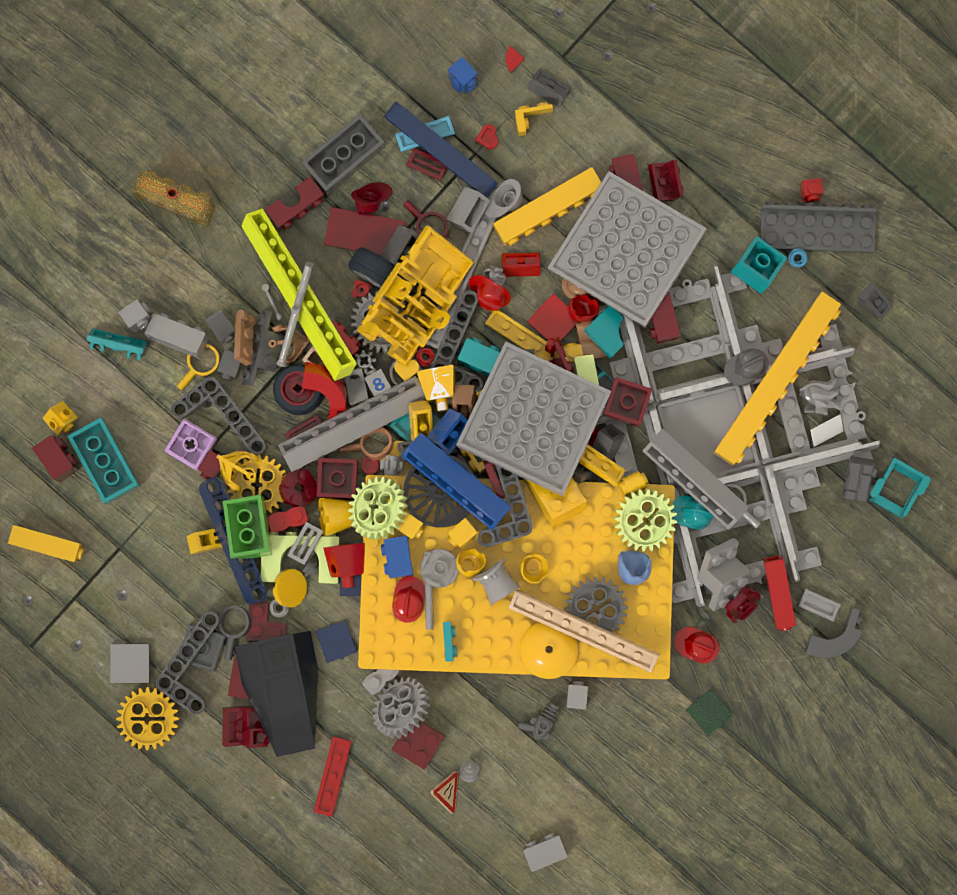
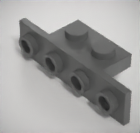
M261 311L257 318L258 325L256 332L253 334L252 364L247 365L243 371V385L253 386L258 368L269 372H275L276 362L278 361L282 345L272 348L269 346V341H281L284 339V335L268 331L273 313L271 311Z

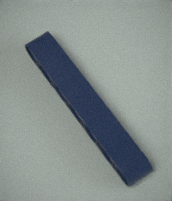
M395 101L384 115L390 123L486 198L498 185L493 178L398 102Z
M214 477L207 479L200 484L199 492L243 598L251 605L260 603L266 599L267 591L253 558H242V563L239 562L238 558H230L227 530L223 524V519L225 520L223 501L228 500V497L219 479ZM208 484L212 485L213 492L208 489ZM216 502L220 504V510L217 509ZM246 573L249 574L250 581L246 579ZM253 591L257 593V599L254 598Z

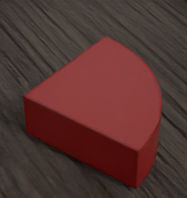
M510 46L506 53V65L509 72L512 73L524 61V58Z

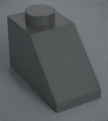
M221 309L205 320L222 344L224 342L229 343L235 339V328Z

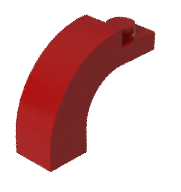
M306 362L302 388L319 391L327 397L330 403L328 420L341 414V411H345L347 392L342 380L334 381L325 366Z

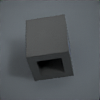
M224 350L217 372L221 374L220 377L229 381L232 378L237 379L243 363L234 359L233 352Z

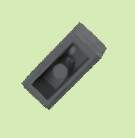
M853 456L849 458L843 489L845 499L867 501L868 495H870L873 489L871 479L876 477L877 467L874 466L872 459Z

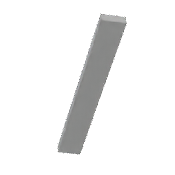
M483 213L474 231L469 233L461 252L473 260L474 264L464 277L458 290L454 292L457 298L447 311L450 314L448 324L442 329H435L426 343L427 346L436 350L439 349L461 296L468 286L469 279L475 270L492 231L493 223H495L497 218L488 217Z

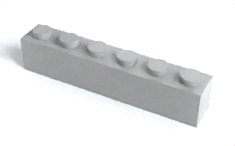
M664 429L643 450L651 460L728 530L749 508Z

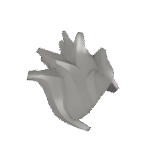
M835 378L827 382L811 380L800 388L799 391L801 393L799 395L808 402L804 408L805 413L828 415L827 408L841 409L838 405L841 403L834 399L841 390L840 388L833 390L836 384Z

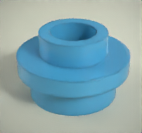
M801 248L793 249L788 256L789 263L794 267L804 266L808 259L807 253ZM797 254L801 255V259L799 261H796L794 259L795 255Z

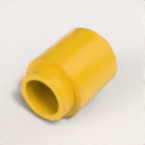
M636 471L624 477L618 484L624 496H628L631 491L636 494L639 488L641 491L644 490L649 482L644 472L640 474L639 471Z

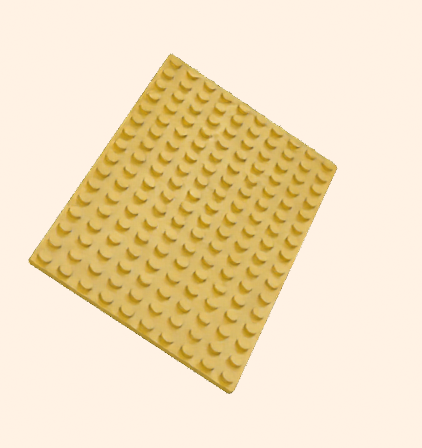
M366 476L365 484L367 485L368 479L374 481L375 477H378L380 479H382V477H385L388 480L391 479L395 481V483L400 485V489L404 490L406 476ZM413 476L411 477L409 484L427 487L420 480ZM477 478V480L488 486L495 493L490 479ZM519 480L532 522V532L527 536L491 547H482L478 542V534L462 548L459 546L454 547L448 540L450 537L448 532L457 524L443 528L424 524L422 528L425 530L419 539L415 537L412 540L408 537L413 575L411 576L419 578L424 586L425 581L420 574L421 560L424 557V552L436 549L447 550L457 558L458 554L464 549L476 548L478 552L485 553L487 563L483 571L491 568L502 558H505V570L521 586L518 590L562 610L570 606V604L565 602L566 599H572L568 592L575 593L573 586L575 585L579 588L580 580L584 584L587 577L591 582L594 581L595 576H597L598 581L605 577V583L612 580V587L617 584L619 585L616 590L617 592L624 591L620 597L627 598V601L622 604L628 606V609L623 610L627 617H621L625 623H618L617 625L620 630L618 631L613 628V633L660 654L652 673L576 639L578 643L577 660L571 670L563 676L668 679L670 677L674 531H669L672 538L665 537L666 544L662 541L659 542L660 548L653 545V551H650L648 546L645 552L641 550V546L634 550V544L628 547L626 545L628 540L622 542L620 539L623 535L618 536L616 534L620 528L614 527V524L618 523V521L613 519L614 516H619L615 509H621L618 502H626L619 484L615 487L610 483L582 482L578 484L575 482L587 501L586 510L552 527L525 481ZM510 484L507 487V493L510 495H514L518 491V487L515 484ZM646 484L650 494L655 489L657 490V496L662 492L664 494L663 499L668 497L670 501L667 505L672 504L675 500V487L673 485ZM437 487L436 494L444 495V491ZM408 488L409 497L428 492ZM430 496L411 500L412 508L414 509ZM450 499L456 508L460 506V504ZM433 500L416 511L421 518ZM437 502L426 518L427 521L434 523ZM446 502V506H447V510H448V514H449V513H451L453 510L451 509V507H450V506L448 505V503ZM650 502L643 503L642 510H648L651 506ZM442 503L440 505L438 521L445 517ZM515 503L512 507L513 512L521 513L523 505ZM408 507L403 509V511L412 515ZM508 511L498 525L512 521L510 511ZM471 513L466 517L478 533L488 528ZM630 515L627 523L635 522L636 515ZM644 516V517L642 518V519H643V522L647 523L648 520H647V518ZM663 516L656 517L654 521L656 525L663 522ZM525 521L520 522L518 525L519 531L526 532L529 529V524ZM507 527L501 528L499 532L503 538H507L511 533ZM394 528V535L388 532V538L381 536V540L375 538L371 540L363 537L365 558L361 582L359 668L534 675L522 662L520 643L525 632L532 625L538 623V621L508 608L515 591L490 606L483 585L479 581H473L472 577L464 576L458 572V576L452 584L443 588L433 587V630H426L425 600L422 614L416 621L411 623L399 621L392 611V602L396 584L404 577L390 579L389 575H385L384 564L387 563L386 555L382 556L381 544H384L383 539L406 535ZM643 529L640 532L641 538L648 535V529ZM484 533L481 536L483 543H489L492 540V536L489 533ZM621 551H639L647 554L649 559H651L650 576L642 584L630 585L622 581L618 574V555ZM529 553H539L546 558L548 563V574L538 584L527 582L519 572L520 561ZM598 589L594 592V597L601 600L605 597V592ZM608 598L599 605L594 603L593 608L582 614L581 617L584 618L593 611L600 612V607L609 603L611 598ZM579 600L577 606L579 609L585 610L588 608V602L586 600ZM608 606L604 609V613L607 616H613L615 609L612 606ZM591 616L587 620L595 625L599 623L595 616ZM443 622H451V625L455 626L456 637L452 638L453 645L457 646V657H454V661L445 662ZM547 646L545 648V651L547 653H552V646Z

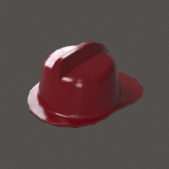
M374 182L354 190L351 193V197L355 200L357 213L361 215L376 212L381 202L388 199L393 191L388 184Z

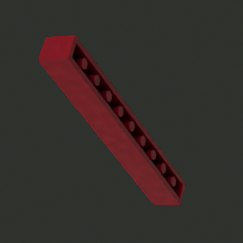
M634 154L613 158L611 165H609V171L643 191ZM670 292L667 293L650 320L653 327L650 328L651 337L656 339L657 344L680 338Z

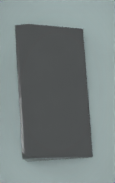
M538 69L528 85L530 91L557 107L561 106L571 90V87L541 69Z

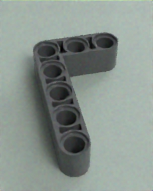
M466 291L461 296L431 368H435L438 365H452L478 306L477 294L474 291ZM467 296L475 298V302L472 305L465 303L464 300ZM460 313L468 316L465 322L457 320V316ZM452 331H458L460 337L453 340L449 337V334ZM450 348L453 352L450 357H444L442 350ZM455 366V373H460L463 376L460 382H455V385H469L471 381L476 380L480 383V387L475 392L477 393L483 389V381L479 376Z
M208 377L173 403L171 407L172 414L182 420L188 418L211 400L251 453L256 456H262L266 453V442L215 378ZM215 382V390L207 391L208 383ZM194 394H200L201 396L198 403H192L191 401ZM226 397L228 399L227 404L223 407L219 406V399ZM180 405L185 406L186 409L182 415L176 413V409ZM238 412L239 419L232 422L230 420L231 413ZM244 427H250L251 433L247 437L241 434ZM256 442H261L263 445L262 450L259 452L253 450V445Z
M497 465L496 468L507 504L511 507L509 511L512 521L499 524L493 530L489 528L481 530L478 533V542L482 547H491L527 536L533 529L518 476L514 473H511L509 476H503L501 473L502 468ZM510 484H515L518 487V491L514 495L507 493V487ZM515 503L523 505L521 513L513 512L512 507ZM525 521L529 524V529L526 532L519 531L518 525L520 522ZM503 527L510 529L511 533L507 538H503L499 534L500 529ZM482 534H491L492 540L489 543H483L481 541Z
M209 610L201 617L156 680V687L162 693L192 714L203 712L206 707V700L179 680V678L219 624L220 615L215 610ZM209 614L216 617L215 624H208L206 616ZM195 631H203L205 634L204 639H196ZM184 646L192 647L193 654L190 656L185 655L183 652ZM173 662H180L182 669L180 671L173 670ZM167 677L170 680V686H162L160 683L161 678ZM184 689L186 697L179 698L176 695V690ZM199 700L202 703V708L194 709L192 701Z

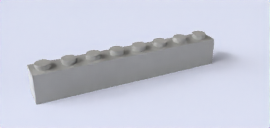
M414 376L279 444L278 446L291 472L302 468L312 461L318 460V458L330 452L336 451L338 448L387 425L399 417L405 416L409 413L408 403L427 401L422 386L417 377Z

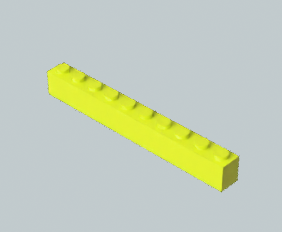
M263 208L246 214L241 227L292 310L302 273ZM308 284L298 321L332 378L336 381L351 375L357 363Z

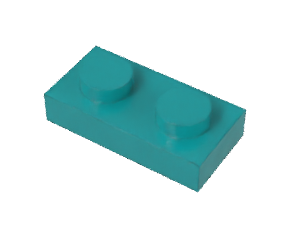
M443 622L445 662L454 661V657H457V646L453 645L452 638L456 637L455 626L451 625V622Z

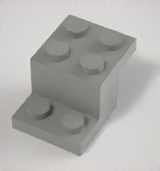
M735 538L706 551L697 578L713 593L709 608L713 611L725 608V605L730 600H734L739 595V591L748 582L750 570L735 557L739 545Z

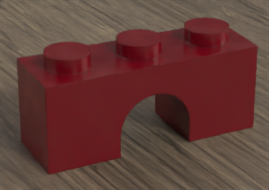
M311 176L295 187L300 195V201L296 206L287 207L279 199L264 210L279 231L289 229L293 225L292 222L294 220L304 218L308 214V210L312 207L317 208L324 202L325 196Z

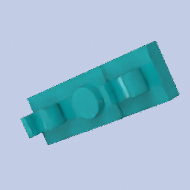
M92 328L87 335V341L91 342L90 349L93 350L95 344H99L100 352L105 347H109L114 351L125 350L128 351L127 358H130L132 353H136L137 361L141 359L148 344V341L95 328Z

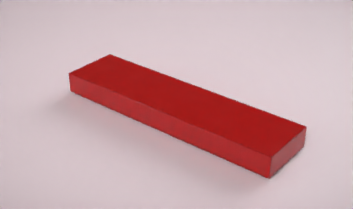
M332 737L314 808L315 813L333 817L352 742L350 740Z

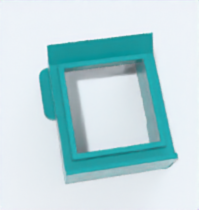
M893 458L890 460L882 477L874 485L869 500L902 519L907 516L917 496L924 494L931 479L929 476ZM892 469L917 482L903 508L879 495Z

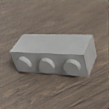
M154 313L145 331V335L149 340L200 359L209 340L204 329L189 327L182 320L176 322L171 320L170 316L163 313L160 315Z

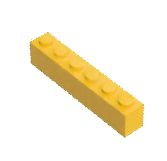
M593 167L496 221L493 223V227L503 245L509 244V246H512L519 242V238L523 235L528 237L536 232L535 229L541 225L545 227L552 223L551 219L557 216L559 218L565 216L572 207L579 208L584 205L586 199L593 197L601 181Z

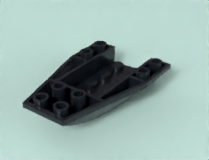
M311 631L235 646L242 686L276 757L315 749L318 665Z

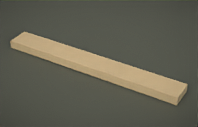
M518 589L515 591L508 607L652 673L660 655L655 651Z

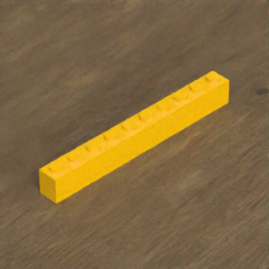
M824 292L818 295L713 452L732 466L736 462L738 464L745 456L743 453L746 446L751 447L756 439L753 437L757 430L761 432L767 423L764 421L768 414L771 416L776 410L777 406L775 403L778 398L782 400L788 390L785 388L788 383L793 384L799 374L796 373L798 368H803L808 362L809 358L806 356L810 350L814 352L820 344L817 341L821 335H826L830 329L829 322L831 319L836 320L841 310H839L841 304Z

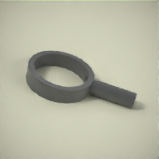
M229 606L220 614L219 629L223 635L228 637L224 656L226 660H232L236 638L245 636L251 628V616L244 607ZM232 609L240 610L246 618V626L238 635L228 633L224 626L225 616Z

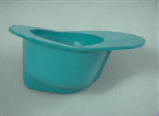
M691 496L677 497L672 503L674 508L671 511L677 513L673 519L681 526L702 530L714 518L708 510Z

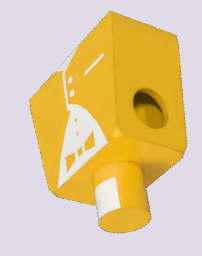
M448 365L417 371L426 400L428 402L436 401L437 412L449 410L447 399L453 398L455 366Z

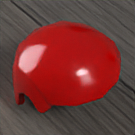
M588 294L576 295L570 300L568 306L572 318L578 322L591 321L597 316L600 309L598 300L589 298Z

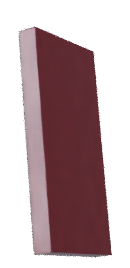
M331 207L324 245L352 251L364 247L381 256L398 225L405 227L406 221L370 214L360 215L354 211Z

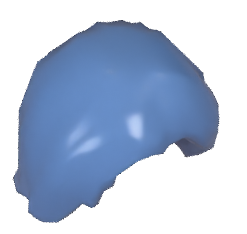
M639 551L620 552L618 555V574L623 582L630 585H640L649 578L651 559H649L647 554Z

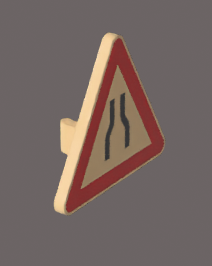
M453 771L431 790V795L451 814L455 813L458 771Z

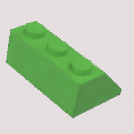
M262 495L223 501L230 558H258L272 555L265 499Z

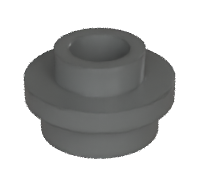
M312 559L307 561L301 570L305 573L304 576H313L319 568L317 566L318 561H313Z

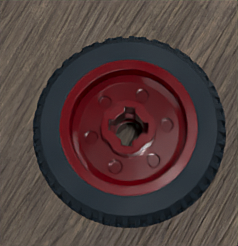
M293 364L285 367L278 373L273 384V394L276 402L284 411L293 415L311 413L320 405L324 396L319 391L302 388L304 364ZM298 386L302 388L300 393L295 391Z

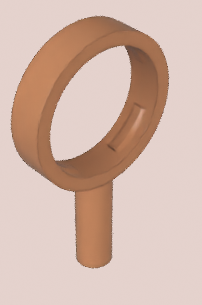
M380 427L362 436L359 443L344 445L339 448L340 453L362 450L366 457L372 460H380L392 451L393 438L386 429ZM374 433H384L389 438L387 448L379 454H370L365 450L367 438Z

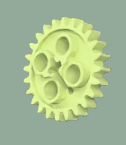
M375 477L374 481L368 479V485L362 482L363 488H356L358 494H352L355 500L349 502L353 506V508L348 510V512L353 514L349 517V520L354 521L351 526L355 527V531L360 533L361 536L371 540L374 538L381 540V536L388 538V532L394 535L393 529H400L398 523H404V520L401 518L402 515H407L403 511L404 508L408 507V505L403 503L407 500V497L403 496L405 491L400 489V485L395 483V481L388 480L385 477H382V479Z
M639 488L636 495L631 491L630 498L623 496L626 501L625 503L618 502L621 509H615L619 516L613 517L614 520L618 521V523L614 524V527L620 528L616 534L618 536L623 535L620 539L622 542L628 540L626 544L628 547L634 544V550H637L639 546H641L643 552H645L647 546L650 551H653V545L660 548L659 542L662 541L666 544L665 537L672 538L669 531L676 530L671 526L677 523L672 518L677 513L670 511L674 508V505H667L670 499L668 497L663 499L664 494L662 492L657 496V490L655 489L651 494L648 488L645 489L644 493ZM650 502V508L646 511L642 510L643 503ZM630 515H636L635 522L627 523ZM644 516H645V517L647 518V520H648L647 523L643 522V519H642V518H643ZM663 516V522L656 525L654 522L656 517ZM643 529H648V535L641 538L640 532Z

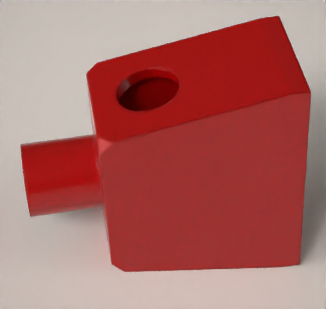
M365 543L323 547L330 576L332 578L342 577L343 588L354 587L353 576L364 573Z

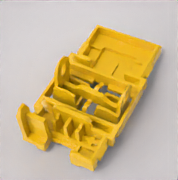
M425 226L408 252L409 255L400 258L403 260L402 263L396 264L372 300L375 304L368 306L370 311L362 321V325L357 329L369 341H374L376 337H381L388 341L392 346L387 354L405 366L413 358L418 347L423 348L435 329H442L448 324L450 314L447 311L457 298L454 292L458 290L464 277L474 264L473 260L430 226ZM397 274H399L400 276H402V277H403L404 279H406L407 281H405V280H403L402 278H400ZM418 283L417 293L411 297L408 294L412 290V286ZM422 287L426 289L424 294L441 306V310L424 296L420 295ZM404 300L409 302L406 309L398 314L399 309L395 306L404 308L405 306L402 304Z

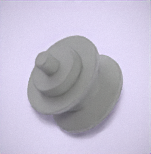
M474 761L464 762L460 767V777L466 782L476 781L480 775L479 765Z

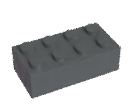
M359 114L302 161V165L323 191L329 195L386 147L385 142L364 117Z

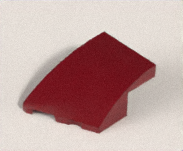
M252 706L223 707L222 746L244 745L248 748L268 746L269 740Z

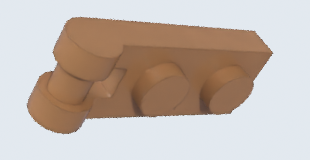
M241 309L235 315L234 359L247 366L252 364L253 326L256 324V318L248 315L246 311Z

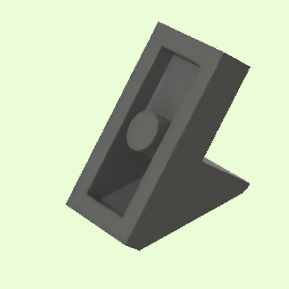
M869 283L858 301L859 305L880 320L883 319L892 306L891 302L879 288L872 283Z

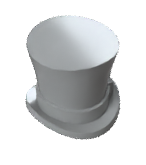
M505 558L499 560L491 568L472 577L473 581H479L483 585L490 606L521 587L505 570Z

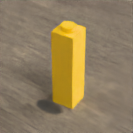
M15 525L12 527L8 544L75 563H78V560H81L84 554L83 544Z

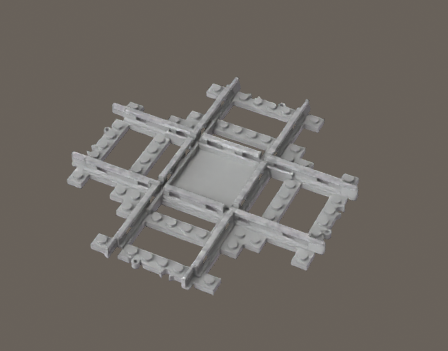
M714 265L712 269L716 280L715 286L711 287L709 279L696 281L694 286H692V282L689 279H685L682 282V288L679 286L673 287L669 292L673 308L710 299L719 335L646 353L639 324L617 311L623 317L619 329L627 358L609 363L613 381L615 377L652 388L643 417L649 442L664 429L724 485L735 484L742 487L759 482L764 501L748 504L749 508L747 511L759 522L769 519L778 555H782L788 579L791 583L800 580L798 571L822 565L817 547L798 551L789 514L807 509L802 491L820 486L816 467L847 460L851 456L873 460L870 450L877 449L881 442L878 440L864 445L859 442V440L866 439L867 437L864 425L859 423V421H863L866 418V414L863 411L856 412L858 409L854 392L856 383L849 384L846 381V377L853 373L848 370L845 359L854 355L855 347H842L837 326L834 324L830 325V329L825 336L821 335L819 337L821 348H817L814 352L810 350L806 356L809 358L808 364L803 368L799 367L796 373L799 374L827 367L830 380L836 379L833 390L841 389L839 394L835 396V399L841 403L838 404L841 407L838 411L839 415L841 414L846 440L810 449L794 386L789 382L785 388L788 390L782 400L778 398L777 404L791 454L773 458L765 426L761 432L756 431L753 436L756 438L750 448L746 446L743 451L745 456L739 464L736 462L732 466L713 453L745 406L744 394L748 402L755 391L754 385L760 384L765 375L748 384L739 386L730 383L726 379L725 374L720 373L657 390L652 372L720 354H725L726 361H728L733 355L735 356L751 348L759 349L765 353L769 361V370L783 349L781 338L762 343L757 325L738 329L729 294L745 290L747 285L732 273L721 275L720 268ZM609 305L600 306L597 316ZM605 404L596 426L604 423L606 426L612 424L625 434L622 444L614 456L615 463L626 470L620 480L621 482L624 477L638 471L626 424L603 416ZM655 463L660 484L673 485L675 487V499L680 496H691L667 473L665 475V471ZM741 516L730 529L749 525L750 523ZM715 517L702 530L688 528L677 523L674 524L676 530L674 531L673 544H677L686 580L672 584V604L695 598L698 607L705 606L700 590L701 586H704L706 595L712 594L697 579L702 561L696 538L728 530ZM763 561L745 565L750 570L747 584L755 582L763 584L761 580L762 576L765 575Z

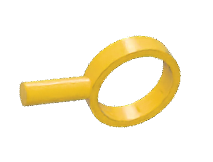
M206 344V348L212 349L216 355V364L208 372L194 370L191 364V356L187 355V364L190 371L177 385L181 391L184 390L195 375L209 376L218 369L220 356L213 346Z

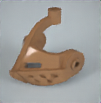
M276 325L271 330L274 333L287 331L288 326ZM296 329L291 342L293 343L292 353L286 360L287 366L298 361L308 343L311 342L308 337ZM270 340L269 346L277 348L278 345H283L284 340Z

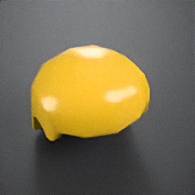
M476 548L461 551L455 562L461 574L473 577L482 573L487 560L485 553H480Z
M529 553L524 556L519 565V572L522 578L529 583H540L548 574L546 558L539 553Z

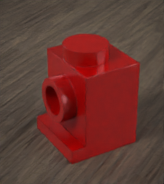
M821 178L802 180L799 185L802 203L821 201L823 194Z

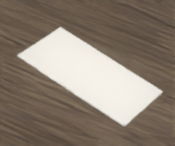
M841 414L810 430L814 447L844 431Z

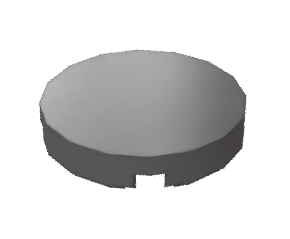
M436 549L427 553L420 564V574L423 580L435 588H443L452 584L459 572L455 562L456 557L444 549Z

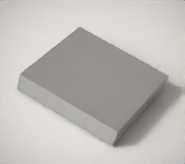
M110 644V683H150V644Z

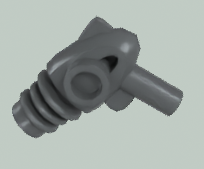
M549 702L548 706L546 705L548 710L544 709L546 713L541 712L544 716L539 715L537 719L532 718L530 723L519 721L518 729L533 732L535 740H547L549 732L554 726L551 719L556 721L553 716L557 717L554 713H559V707Z

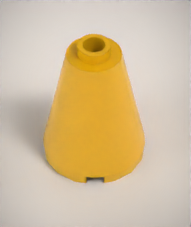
M320 498L318 500V512L320 511L321 515L319 522L321 530L324 531V536L352 527L351 524L354 521L349 520V517L353 514L348 512L349 509L353 508L349 504L352 500Z

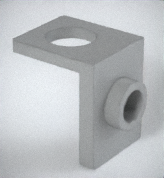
M362 369L353 370L351 375L344 377L350 406L361 404L368 400ZM351 375H359L356 379L349 378Z

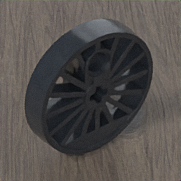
M448 455L454 461L459 462L466 471L473 474L465 462L455 456ZM414 466L410 469L404 483V496L407 497L405 502L408 505L409 511L416 519L428 526L443 528L461 522L470 514L461 505L456 508L450 499L455 500L446 492H444V495H437L438 486L431 480L424 479L423 473L420 472V476L415 474L414 472L417 469ZM413 476L420 480L427 487L409 484L411 477ZM408 488L428 491L408 496ZM430 496L414 509L412 508L411 500ZM433 500L421 518L416 511ZM437 502L434 523L427 521L426 518ZM446 502L448 503V505H449V506L451 507V509L453 510V511H452L451 513H449V514H448ZM442 503L445 517L438 521L440 505Z

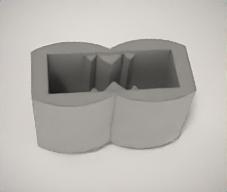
M377 669L376 672L371 673L365 678L362 685L371 695L376 694L385 687L387 681L395 678L400 670Z

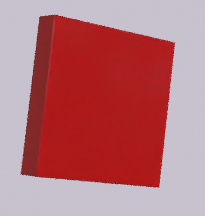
M554 294L527 320L547 341L549 338H555L556 336L561 341L578 323V321L572 318L568 307Z

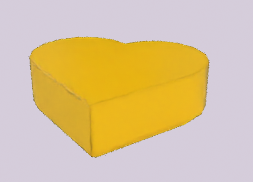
M410 360L406 366L396 361L394 369L406 381L417 374L420 366L415 360Z

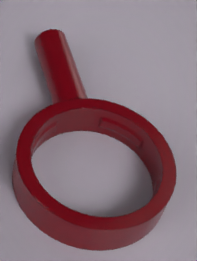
M409 200L403 204L418 219L416 224L417 234L420 235L419 228L423 219L429 216H436L445 225V232L442 237H447L448 223L443 215L437 212L422 214Z

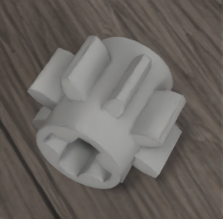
M491 265L490 269L484 270L483 276L501 286L505 283V275L502 273L503 269Z
M362 350L361 355L355 354L357 358L355 362L359 366L357 369L364 370L365 374L368 369L373 370L372 363L377 362L376 359H371L372 352L365 354V351ZM368 358L369 364L361 366L360 360Z
M386 455L385 460L380 462V470H384V475L398 476V471L403 472L404 463L399 462L400 457Z

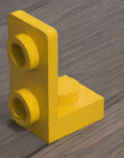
M547 102L537 104V107L529 108L528 105L518 107V110H515L518 136L526 135V129H529L528 118H524L525 116L553 112V104L548 105Z

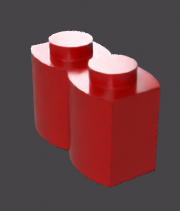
M294 507L286 513L276 512L267 518L270 530L278 533L285 532L291 527H302L306 522H310L305 507Z

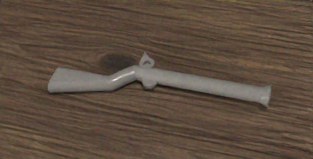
M306 262L296 299L292 307L279 360L276 362L281 367L287 366V356L314 265L312 262Z

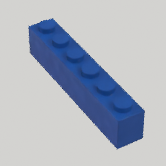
M421 433L406 448L402 455L405 460L491 530L498 525L511 508L504 499L499 498L488 486L477 480L475 475L466 471L459 462L454 461L443 449L438 448L432 443L430 438Z

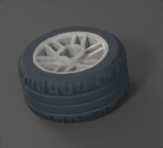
M364 247L358 248L348 263L349 269L353 273L378 288L382 287L395 267L385 258Z

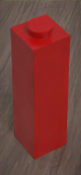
M782 555L763 558L775 627L781 631L790 630L793 626H796L784 559Z

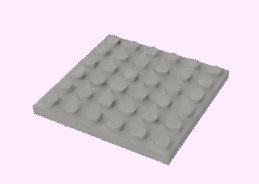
M608 171L548 266V270L646 328L705 235L707 228Z
M505 341L456 446L563 496L611 391Z

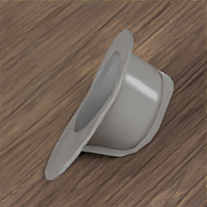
M508 179L500 184L487 197L490 202L484 211L485 215L497 218L507 211L518 209L523 200V193L521 192L519 182L515 179Z

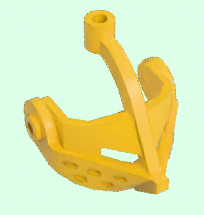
M235 451L222 456L217 455L216 457L219 459L220 473L223 481L235 492H240L241 490L240 486L231 481L233 468L245 474L247 479L251 481L256 478L254 473L247 472L235 465L245 457L255 463L258 462L260 459L253 453Z

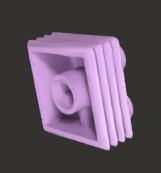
M183 419L164 451L198 471L199 466L213 448L217 438L188 420ZM194 440V445H196L195 448H190V450H188L189 446L187 445V442H192Z

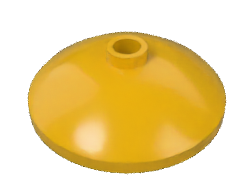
M538 622L532 625L523 635L520 643V656L523 664L532 674L544 679H554L565 675L574 666L578 656V643L575 638ZM552 646L553 652L547 653L545 648Z

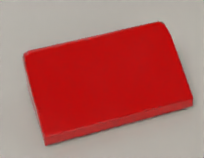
M540 253L502 254V273L505 277L540 276Z

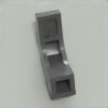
M609 424L598 431L592 448L612 460L618 452L625 434L612 424ZM578 462L572 478L580 484L585 480L591 482L598 475Z
M850 608L843 631L833 639L827 640L809 635L804 654L818 658H831L851 649L858 641L862 632L855 629V626H859L862 615L859 614L860 610Z

